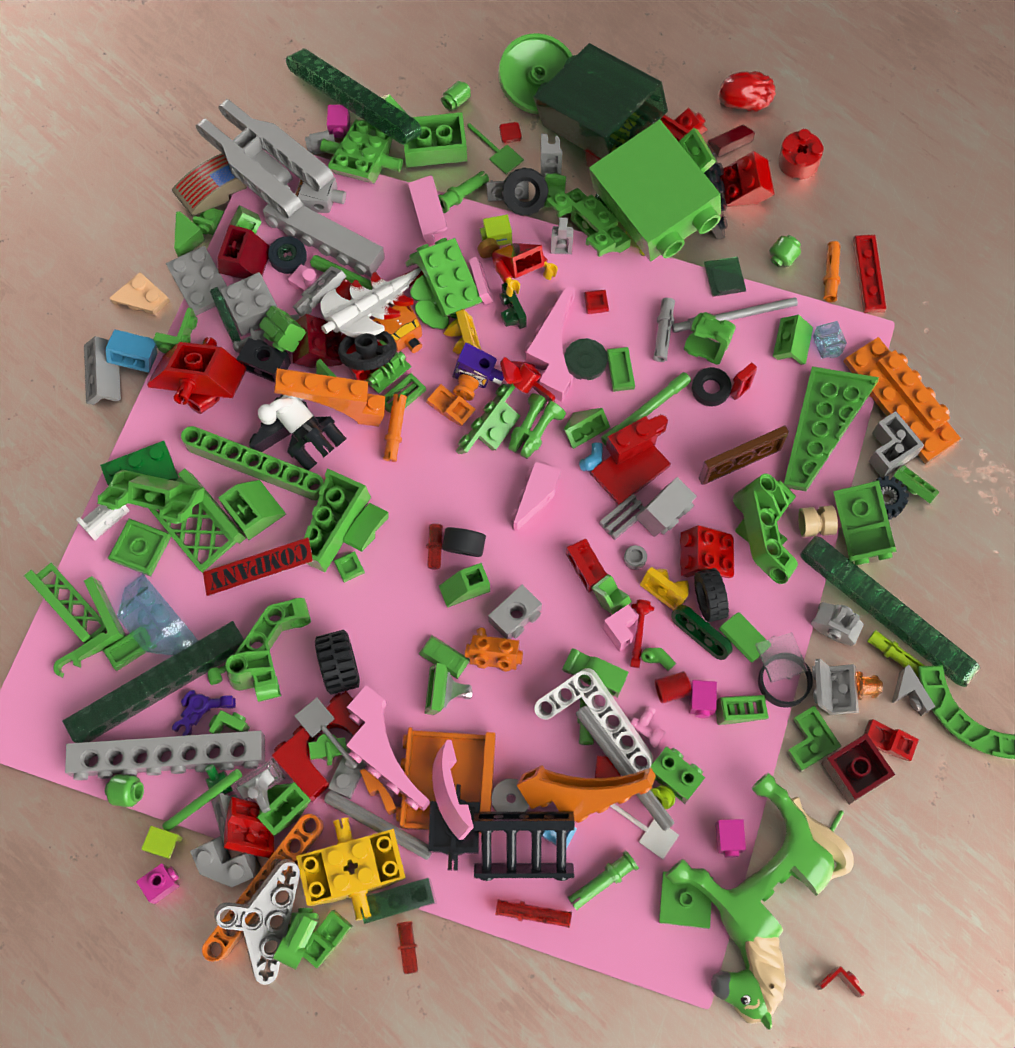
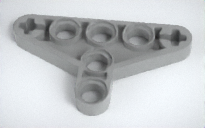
M284 859L275 866L246 905L229 902L222 903L214 912L215 920L221 928L243 932L253 974L256 980L263 985L270 984L276 979L280 966L279 961L272 960L276 950L268 953L264 951V946L268 941L274 940L277 942L278 948L282 938L286 937L300 876L299 867L290 859ZM288 866L293 871V873L287 875L286 880L291 886L284 884L285 876L282 873V870H287ZM281 890L287 891L288 899L283 903L276 902V894ZM224 910H232L234 916L230 921L223 922L220 920V914ZM249 913H257L259 916L255 924L248 925L245 923V918ZM276 915L282 916L283 922L279 927L273 928L270 926L272 917ZM264 958L269 959L268 968L271 971L267 972L265 974V977H263L260 972V970H264L266 966V961Z

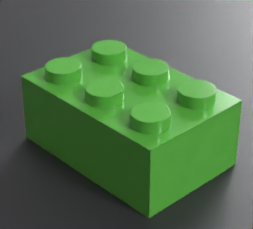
M462 112L401 118L406 168L467 161V145Z

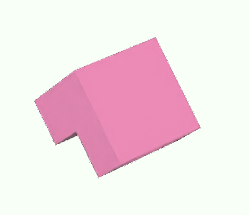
M629 604L605 619L603 624V630L619 652L629 646L633 640V634L628 628L635 624L637 615Z

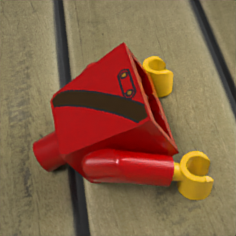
M513 243L492 253L493 266L502 281L507 283L506 294L509 297H512L513 290L517 294H519L520 282L512 280V278L516 279L544 267L543 277L551 280L552 276L555 277L558 271V267L555 264L547 262L548 259L543 255L542 245Z

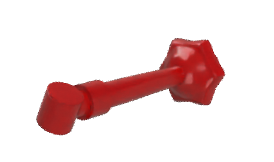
M639 599L636 604H631V607L639 614L630 667L640 668L645 615L655 609L648 600Z

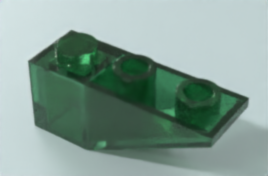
M426 878L366 896L372 916L365 918L362 908L361 912L363 922L367 924L437 904L432 881L430 878Z

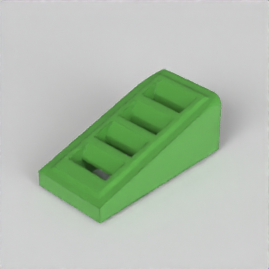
M764 695L720 697L716 700L715 713L718 725L766 720L769 718ZM754 702H756L758 714L754 713ZM744 704L747 706L748 714H745ZM734 705L737 706L738 715L735 714Z

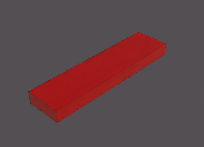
M854 235L853 244L863 313L885 312L886 302L876 236Z

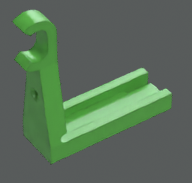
M92 576L84 580V583L107 629V633H100L76 650L58 659L53 669L55 674L62 678L64 676L62 667L65 664L73 661L74 666L81 668L82 660L108 648L126 636L101 582Z

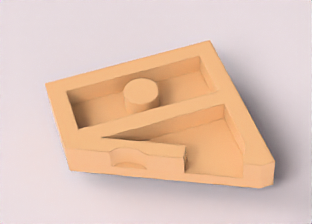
M141 272L110 297L111 302L115 305L120 303L127 305L130 309L143 310L145 313L152 315L158 313L170 302L169 298Z

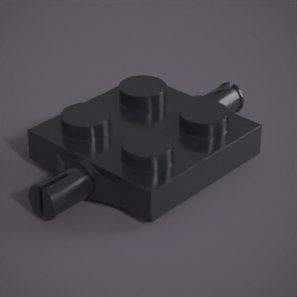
M456 784L459 805H468L473 822L474 812H480V802L461 800V785ZM430 801L428 852L448 855L447 870L452 871V861H454L453 870L458 871V856L478 854L479 831L472 829L463 840H459L445 822L437 802Z

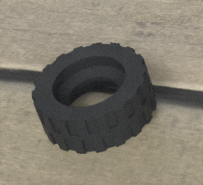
M516 169L504 180L502 186L503 200L514 213L522 216L537 213L544 207L548 198L547 182L534 169ZM522 181L531 182L535 187V196L529 202H521L515 196V188Z
M716 568L695 572V593L705 621L712 622L727 618L729 615L728 596L720 572Z

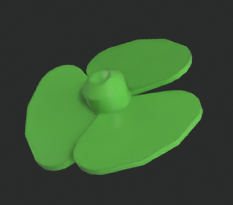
M422 275L415 281L410 290L411 297L415 301H419L415 305V312L426 325L436 329H445L449 324L448 316H442L425 275ZM456 313L449 315L452 318L457 319Z

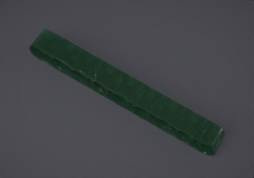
M303 48L286 57L287 67L292 73L398 143L405 145L422 134L421 126L414 118L307 49Z
M814 536L801 551V558L809 566L933 666L943 665L944 674L957 685L967 687L978 673L980 665L853 562H850L848 558L821 537Z

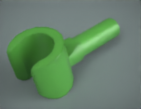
M226 665L220 668H211L208 671V679L211 685L222 682L221 674L227 671Z

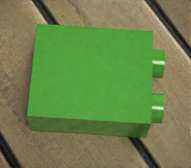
M658 120L589 167L593 189L650 262L660 255L663 258L672 257L684 246L685 241L683 239L695 231H698L700 234L709 232L721 219L720 192L661 120Z

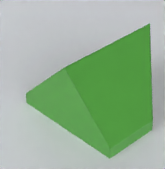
M295 782L268 786L267 796L271 810L263 813L260 809L257 818L275 836L295 823L311 800Z

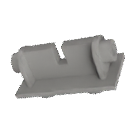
M491 180V182H487L488 201L503 200L502 186L504 181L493 182ZM522 181L517 184L515 196L518 200L529 199L528 181Z

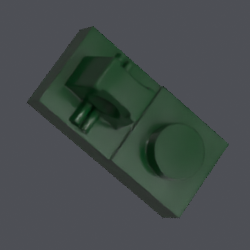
M503 283L502 293L499 295L502 304L508 307L507 310L501 312L503 323L506 327L518 325L519 329L526 327L527 316L515 291L513 290L512 297H509L506 294L507 283Z

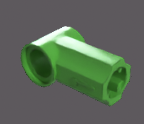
M297 913L286 937L282 938L273 959L296 970L317 922Z

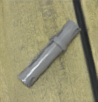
M672 298L661 300V311L657 317L658 332L653 359L657 362L667 361L672 324H674L673 311L675 300Z

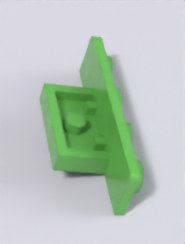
M502 384L495 393L497 396L493 401L491 400L485 405L483 415L472 423V430L458 442V445H460L456 450L458 454L468 453L478 438L492 451L499 447L520 418V415L505 402L515 389L513 384Z

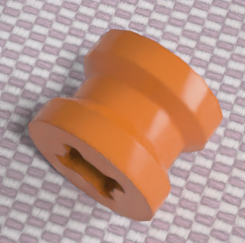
M461 374L458 377V385L453 389L454 395L460 396L466 401H472L475 396L474 390L479 387V381L472 376Z

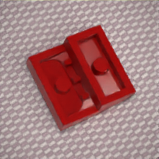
M231 797L225 823L223 848L270 858L274 853V835L257 818L260 811L257 803Z

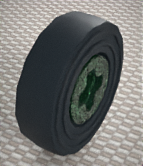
M283 236L271 244L268 257L274 269L288 274L294 273L301 264L304 266L307 260V252L304 244L298 238ZM291 251L292 256L287 255L286 257H284L285 253H289Z

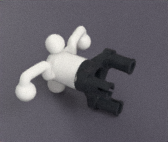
M284 395L271 404L261 405L258 409L260 421L270 425L277 418L292 434L287 453L292 458L295 457L300 465L308 471L317 462L305 450L307 442H311L324 458L335 448L322 435L323 432L334 443L335 447H338L347 439L336 427L335 421L331 416L314 417L301 401L304 400L302 398Z

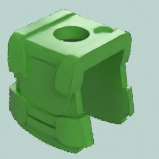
M707 312L699 313L692 323L691 331L693 333L687 338L684 350L689 355L706 358L709 362L718 365L729 347L736 326L727 320L719 321L716 319V316Z

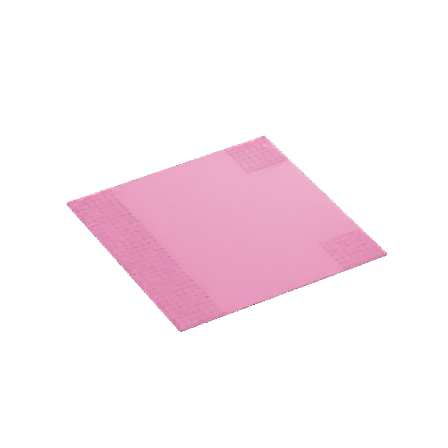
M315 156L328 167L331 160ZM286 168L293 178L287 185L295 194L300 178ZM333 173L336 178L337 190L346 192L345 203L333 202L329 213L319 214L383 247L385 259L376 272L385 281L389 282L418 268L419 266L416 264L409 267L405 264L410 259L409 255L417 252L416 249L427 244L422 235L409 182L379 174L376 182L373 184ZM249 187L233 193L207 248L217 269V258L222 243L239 205L259 215L262 222L256 235L269 246L276 239L287 236L279 228H272L266 223L263 209L268 203ZM437 191L438 195L445 194L444 192ZM463 198L461 204L450 207L447 213H443L447 230L434 234L435 241L447 238V240L456 239L472 277L474 275L469 259L478 257L483 266L493 302L486 305L482 302L465 309V311L473 318L481 350L497 359L495 369L502 371L500 361L503 357L508 358L510 361L526 362L525 348L529 341L533 342L535 339V332L540 324L543 325L546 321L545 316L548 309L555 306V299L559 291H564L567 285L575 288L574 300L567 312L562 330L563 355L568 372L573 375L572 386L562 402L555 399V403L566 412L564 419H553L548 424L541 437L542 444L540 448L534 451L528 459L521 456L522 448L526 442L522 443L517 452L509 450L511 434L514 428L521 426L530 409L528 404L529 396L532 393L539 394L533 388L527 394L515 387L505 402L520 415V418L499 447L492 451L478 438L468 453L458 454L456 452L460 446L458 442L464 435L469 434L472 430V423L483 415V408L489 401L494 400L497 396L495 393L501 385L489 380L486 388L478 387L474 390V399L466 402L476 410L462 427L426 403V400L440 384L454 394L453 389L458 385V379L452 376L460 354L454 353L452 350L456 342L462 338V335L455 337L446 336L443 334L446 328L436 329L423 323L415 312V305L419 301L414 300L411 308L422 327V337L418 339L422 344V348L416 353H412L408 347L401 350L411 368L378 394L368 384V394L384 396L412 373L426 387V391L404 410L400 435L402 443H399L397 462L383 460L386 445L384 437L388 433L390 412L384 409V417L379 427L357 424L356 420L342 412L313 401L303 400L307 403L308 409L314 417L331 416L335 421L336 427L347 438L338 447H335L334 443L323 432L322 435L335 448L324 458L311 442H307L305 450L317 462L309 471L320 475L323 481H325V473L328 468L367 487L371 496L367 505L371 503L388 512V519L375 532V539L362 552L343 543L325 573L308 564H303L207 596L203 573L196 567L172 536L151 577L108 559L129 518L168 533L147 507L127 503L126 506L130 511L96 540L78 523L57 569L99 616L100 614L84 580L92 576L100 581L126 636L145 625L157 646L118 671L113 668L102 650L82 660L81 668L74 666L73 661L65 664L62 667V672L64 673L62 678L54 672L55 662L85 643L80 640L43 598L0 690V764L108 801L105 795V786L111 778L100 779L96 775L88 776V780H73V777L65 773L66 744L182 736L185 726L180 727L178 732L172 730V727L176 721L183 718L180 715L187 708L182 706V699L189 691L194 690L196 695L203 694L210 699L232 695L233 698H236V708H210V711L203 714L196 726L192 725L191 735L211 734L209 732L210 721L214 715L219 714L220 710L230 715L233 712L246 718L245 722L250 727L248 731H262L265 735V764H259V767L255 769L234 766V770L239 769L241 771L242 777L232 784L233 791L227 793L228 796L238 795L239 799H243L237 787L269 769L275 779L269 786L293 783L294 781L272 757V754L275 752L274 749L278 744L291 739L293 732L301 726L295 717L298 712L316 698L327 707L330 705V700L336 695H330L324 685L315 649V639L317 636L345 630L350 638L360 678L359 687L347 690V692L354 699L364 686L367 685L385 699L384 720L386 733L392 752L400 767L401 759L406 758V749H403V735L408 734V727H412L413 731L486 735V732L496 733L492 793L496 785L505 779L519 780L522 774L541 765L549 771L567 776L595 778L597 756H606V754L595 740L593 745L579 744L580 724L577 723L576 712L580 709V700H576L550 719H541L534 711V706L539 699L574 676L562 671L571 649L574 648L590 657L600 658L629 672L618 698L614 696L613 698L630 722H632L634 717L640 719L647 706H651L656 710L654 715L651 716L647 727L654 731L658 728L666 731L658 748L650 744L649 738L638 733L651 751L653 763L667 746L670 749L675 748L684 756L683 760L689 765L693 763L703 771L702 775L705 779L688 801L684 804L675 797L674 805L669 809H665L674 820V825L670 829L679 834V837L665 858L661 859L639 843L645 833L644 830L609 807L602 813L598 814L595 812L590 814L588 818L580 823L575 821L577 830L566 849V863H573L574 878H568L564 881H558L554 878H494L490 881H483L479 878H474V863H482L481 834H479L478 854L458 856V871L453 870L454 861H452V871L447 870L448 855L432 853L430 858L426 860L398 844L406 879L370 893L691 1005L709 1009L714 997L711 987L712 977L721 971L729 935L721 921L719 910L713 902L711 904L710 929L659 923L663 871L668 872L678 861L684 859L693 869L704 868L721 888L730 890L736 888L745 880L767 800L766 797L757 796L751 788L766 773L773 776L792 707H778L765 699L768 719L718 725L716 713L710 715L709 718L695 717V714H689L690 696L662 704L656 692L655 679L684 671L689 678L690 684L693 680L717 682L716 700L720 697L762 695L758 685V676L761 668L769 658L777 654L788 653L805 660L813 630L811 622L817 615L841 526L833 491L852 486L874 404L872 397L868 396L808 490L790 489L796 497L777 521L779 532L787 538V541L782 546L797 560L798 567L785 584L774 582L754 562L749 542L735 532L744 519V515L734 505L733 496L762 474H770L776 481L781 480L784 483L812 366L852 373L844 364V359L877 337L889 349L895 324L887 319L671 257L663 258L660 255L650 262L641 249L632 246L621 253L609 252L598 257L597 251L591 245L587 246L585 244L588 236L576 230H573L572 255L551 254L552 228L559 225ZM508 214L512 230V244L542 245L543 255L548 259L547 262L553 263L558 267L556 276H552L551 280L543 277L544 267L516 279L512 278V280L520 282L519 294L516 293L527 316L526 327L519 329L518 325L506 327L503 323L501 312L507 310L508 307L502 304L499 294L502 293V284L504 282L493 266L492 257L482 258L477 250L478 245L482 242L480 228H483V219ZM304 244L307 252V260L304 266L308 269H313L317 275L321 276L324 272L311 266L310 261L314 255H318L371 280V277L365 274L361 275L354 268L342 265L330 255L325 256L313 246L308 247ZM510 244L502 245V246H499V247H500V249H501V248H503V247H505V246H508V245H510ZM285 249L280 253V258L284 261H290L295 257L296 253L292 249ZM268 259L263 279L277 307L287 312L290 316L298 315L293 306L302 298L301 294L303 292L289 284L288 278L293 273L284 274L278 272L272 267ZM221 274L227 286L243 280ZM412 286L402 292L409 298H412L410 294ZM606 290L609 312L587 314L584 292ZM794 297L797 298L798 305L794 307L730 320L729 322L733 323L736 329L729 347L718 365L709 362L706 358L689 355L684 350L687 338L693 331L689 329L674 333L672 327L667 361L657 362L653 359L658 332L657 317L660 315L661 300L664 298L675 300L673 311L674 324L688 321V318L696 317L699 313L707 312L717 315ZM185 298L167 335L177 337L187 308H189ZM224 302L197 315L198 322L196 328L191 332L190 343L202 344L206 337L209 340L211 337L216 340L218 347L224 348L237 359L240 353L234 350V341L239 342L251 336V334L248 333L241 336L226 303ZM318 303L312 308V312L309 315L324 319L321 314V304ZM799 314L813 327L806 364L801 365L792 357L781 360L773 357L781 318ZM448 316L450 324L455 320V318ZM268 339L263 340L269 346L274 347L272 345L273 342L269 341ZM628 347L635 389L613 392L606 352L607 349ZM159 351L107 462L165 441L177 474L184 468L191 472L229 516L218 497L237 484L260 479L189 452L181 439L182 431L187 427L194 426L249 447L252 435L254 433L257 434L261 427L258 409L263 404H271L281 394L274 393V382L246 371L233 399L220 397V400L214 406L199 414L188 403L183 405L182 402L181 404L175 402L174 395L177 391L148 388L147 383L165 354ZM287 351L291 362L287 370L316 374V368L294 364L292 352ZM265 357L261 361H266L269 358ZM751 362L757 366L751 388L737 400H734L729 395L724 403L711 407L701 404L693 396V379L704 368L714 367L726 372L733 387V378ZM344 364L328 367L337 377L355 380L349 368ZM682 372H685L691 378V383L647 416L650 420L661 414L666 415L668 419L666 431L657 437L656 445L654 446L666 457L671 466L638 491L635 496L645 507L670 482L678 477L697 496L692 501L694 506L689 512L678 519L679 522L664 535L660 532L654 537L637 521L614 540L599 523L619 505L590 474L591 471H582L580 469L579 462L581 459L591 455L592 443L603 444L601 437L623 422L667 387L672 380ZM503 379L502 384H508L505 381V379ZM708 380L703 384L704 390L710 394L717 393L720 390L719 384L714 380ZM413 381L410 382V383H409L406 387H404L399 393H397L398 396H399V394H400L401 392H403L404 390H406V389H407L409 386H411L414 382H413ZM391 398L387 403L389 404L390 402H392L393 398ZM545 408L543 409V411H540L537 415L536 419L534 420L531 426L530 431H533V429L539 422L541 416L544 413ZM603 408L610 428L578 447L571 448L564 428L572 414ZM784 425L788 429L789 433L781 451L710 483L701 484L699 476L704 461ZM292 434L262 452L303 468L295 457L292 458L287 453ZM192 438L189 442H195L198 438ZM604 444L602 462L611 456ZM214 445V446L210 447L209 450H214V449H216V448L218 447V445ZM238 453L231 454L229 458L236 457ZM252 461L249 466H255L258 461ZM535 462L561 469V477L554 498L518 531H515L514 522L511 521L514 509H519L521 502L518 501L521 489H526L528 484L525 481L528 469H533ZM272 469L269 474H275L279 469ZM103 472L81 519H84L100 505L98 504V495L103 493L108 487ZM292 477L289 481L295 482L299 477ZM260 480L286 515L251 540L246 538L240 544L237 542L205 571L304 539L307 528L312 521L314 506L316 507L318 500L308 499ZM314 484L310 489L316 490L320 485ZM631 503L630 505H628L623 511H621L610 522H608L607 525L609 526L612 522H614L619 516H621L634 504ZM199 504L192 508V514H198ZM833 505L835 507L838 520V529L835 535L822 536L818 533L814 537L801 536L798 522L800 508L814 507L818 510L820 506ZM637 508L612 530L614 532L617 531L640 510ZM187 518L186 530H196L198 518ZM202 519L201 530L212 531L213 521L211 519ZM171 523V528L181 530V523ZM700 525L733 535L734 576L732 578L722 577L728 596L729 615L725 619L708 623L726 637L720 631V626L736 613H741L771 644L770 648L754 662H750L733 644V651L726 659L719 660L713 657L674 624L671 618V613L673 612L671 608L640 586L643 577L651 566L654 569H667L669 580L673 583L688 580L689 595L683 605L690 607L704 619L695 593V575L691 577L681 576V532ZM447 527H454L485 534L483 555L481 557H473L442 550L445 529ZM185 534L184 543L186 546H194L196 534ZM201 534L199 546H210L211 535ZM216 535L215 547H222L229 540L225 535ZM587 539L605 572L613 577L620 590L629 595L632 601L629 604L630 607L631 604H636L639 599L651 602L650 605L655 607V609L645 615L641 649L643 652L646 648H662L676 662V665L671 670L667 671L660 663H646L642 659L640 668L630 667L639 614L632 608L637 615L635 624L628 628L633 634V640L629 646L619 652L603 630L604 620L612 614L601 607L593 591L588 593L566 556L568 546ZM634 545L641 546L647 552L646 564L637 570L627 567L624 562L625 551ZM209 550L198 551V560L202 564L208 559ZM355 551L365 573L344 583L334 560ZM482 563L490 582V592L447 608L439 585L458 571ZM54 574L50 584L55 585L56 574ZM523 584L542 603L540 617L533 623L529 621L523 627L525 630L516 639L514 637L511 638L512 640H519V650L523 651L522 665L518 664L517 670L511 669L504 672L500 668L489 666L481 669L469 662L458 679L452 675L451 677L457 683L471 685L473 690L472 698L456 697L448 703L446 708L437 714H424L429 670L434 664L420 656L419 653L431 635L464 656L466 645L471 644L472 636L477 635L476 630L480 627L485 628L488 637L504 638L489 623L488 615ZM59 589L58 599L69 600L70 590ZM295 598H304L306 600L311 623L304 627L282 631L270 649L281 697L258 702L255 688L241 691L233 689L230 685L227 671L221 674L222 682L215 685L210 684L208 671L211 668H220L226 665L227 659L236 653L268 606ZM73 605L72 615L84 616L85 607L83 605ZM516 610L510 615L517 619L522 617L523 613ZM276 615L272 616L269 620L278 621L281 617ZM98 621L87 622V632L90 635L101 627ZM255 642L251 647L260 648L263 644ZM784 659L769 663L763 673L765 688L774 698L780 701L792 702L802 668L796 663ZM580 679L581 683H582L584 686H590V685H588L587 683L583 682V681ZM562 688V697L570 700L572 697L571 691L567 688ZM602 695L594 696L596 705H605V698ZM544 701L542 709L547 713H551L552 705ZM754 702V713L758 714L756 702ZM744 704L745 714H748L747 706ZM734 705L735 714L738 715L737 706ZM608 716V722L610 725H619V719L617 716ZM224 726L221 733L237 732L227 726ZM337 728L328 729L336 738L345 737L346 745L353 738L345 730ZM321 732L320 734H318L313 740V742H316L317 739L325 733ZM628 735L622 736V743L625 746H632L633 739ZM243 746L237 747L234 750V756H241L245 748ZM220 748L212 749L209 755L210 758H216L220 754ZM189 750L185 756L186 760L193 759L196 750ZM167 751L162 755V762L170 759L171 751ZM147 753L140 754L137 762L143 763L147 758ZM119 754L114 758V765H117L122 761V754ZM343 755L335 756L332 759V765L327 766L326 760L321 758L312 759L311 762L330 784ZM98 756L90 759V767L98 762ZM636 756L635 761L639 766H647L648 761L644 756ZM215 767L218 773L224 771L220 770L219 767ZM186 769V773L173 774L171 770L161 771V775H147L146 772L137 773V777L144 786V794L136 805L126 808L167 821L209 790L205 780L209 776L207 772H196L195 769ZM227 770L225 772L229 775L234 770ZM361 776L352 798L348 800L429 845V830L402 829L400 822H396V813L388 815L380 793L372 797L370 796ZM380 776L378 780L388 791L396 808L401 807L402 797H398V794L393 793L386 786L388 782ZM654 780L651 789L656 788L661 784ZM328 789L313 802L310 801L299 817L300 819L303 815L313 814L320 817L324 824L321 835L307 853L334 846L338 843L333 821L337 819L341 822L343 829L341 818H349L353 839H359L378 832L325 803L324 798L329 791ZM636 794L622 804L615 803L647 827L654 820ZM509 795L506 800L509 803H513L516 797ZM250 797L243 799L257 803L254 799H251ZM212 800L178 824V826L212 838L221 836ZM491 801V812H496ZM553 802L544 808L539 806L531 809L529 806L527 812H559ZM299 819L274 836V852ZM314 819L307 821L305 828L308 833L316 829V821ZM743 819L746 850L743 853H739L740 857L726 858L724 853L718 854L715 823L718 820ZM493 831L491 833L492 863H507L506 832ZM518 831L516 833V863H531V832ZM541 837V863H556V846ZM295 839L290 844V850L292 853H297L301 848V843L298 839ZM626 850L634 859L639 869L637 871L632 870L622 878V882L612 883L580 907L579 910H576L573 904L581 898L571 903L567 897L605 871L604 867L606 864L615 862ZM351 863L347 871L354 874V869L358 868V865Z

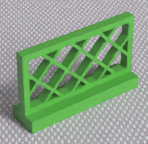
M184 468L178 474L180 477L176 480L177 482L203 487L187 469ZM205 488L204 500L198 503V514H192L189 517L198 518L196 530H186L187 519L181 523V530L172 529L169 520L165 521V519L159 518L160 513L156 509L148 508L202 573L237 542L240 544L246 539L245 535ZM202 519H211L213 521L212 531L201 530ZM185 534H196L194 546L185 545ZM201 534L211 535L210 546H199ZM216 535H225L229 540L222 547H215ZM209 550L208 559L201 564L198 560V551Z

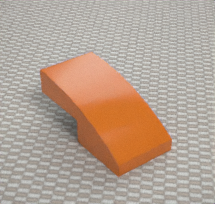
M442 384L426 400V403L461 427L476 410L462 397H456Z
M366 769L360 770L370 796L372 797L380 793L388 815L396 813L397 808L382 783Z

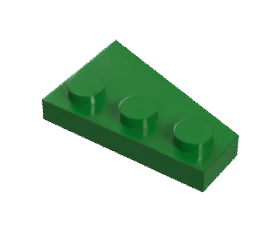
M165 441L100 465L108 486L113 480L115 473L121 470L176 481L179 478Z

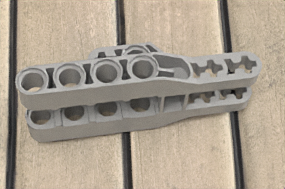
M228 99L218 107L222 115L242 131L235 139L231 140L207 119H203L196 125L201 136L226 156L232 174L285 218H289L304 205L287 185L293 178L286 168L317 192L334 178L332 171L323 162L277 125L252 119Z

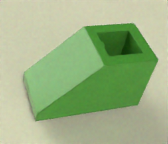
M482 563L458 571L439 585V589L448 608L489 593L490 582Z

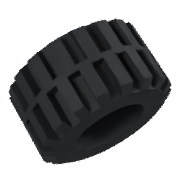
M345 630L317 636L315 639L316 654L324 685L329 694L332 695L358 688L360 678L348 633Z

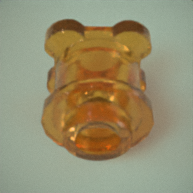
M862 672L856 673L858 700H862L863 696H871L873 699L878 698L879 694L883 691L882 680L877 675L863 677Z

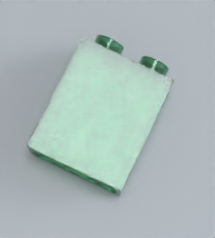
M590 43L577 55L571 56L566 61L564 68L549 82H544L533 97L543 126L580 148L587 149L600 159L660 120L668 112L662 81Z

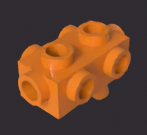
M483 627L476 630L477 635H473L471 644L466 645L465 658H470V664L476 665L478 668L484 669L489 666L500 668V670L507 672L511 669L517 670L518 664L522 665L523 651L519 650V640L488 637Z

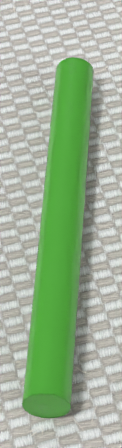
M235 769L163 823L164 830L168 832L240 779L242 777L241 771Z

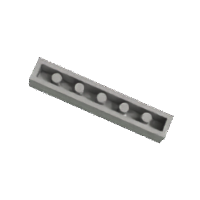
M269 204L263 209L265 221L270 227H277L287 236L298 238L306 246H313L323 255H330L340 264L354 268L361 275L365 274L371 277L385 259L383 247L305 206L300 207L289 218H285Z

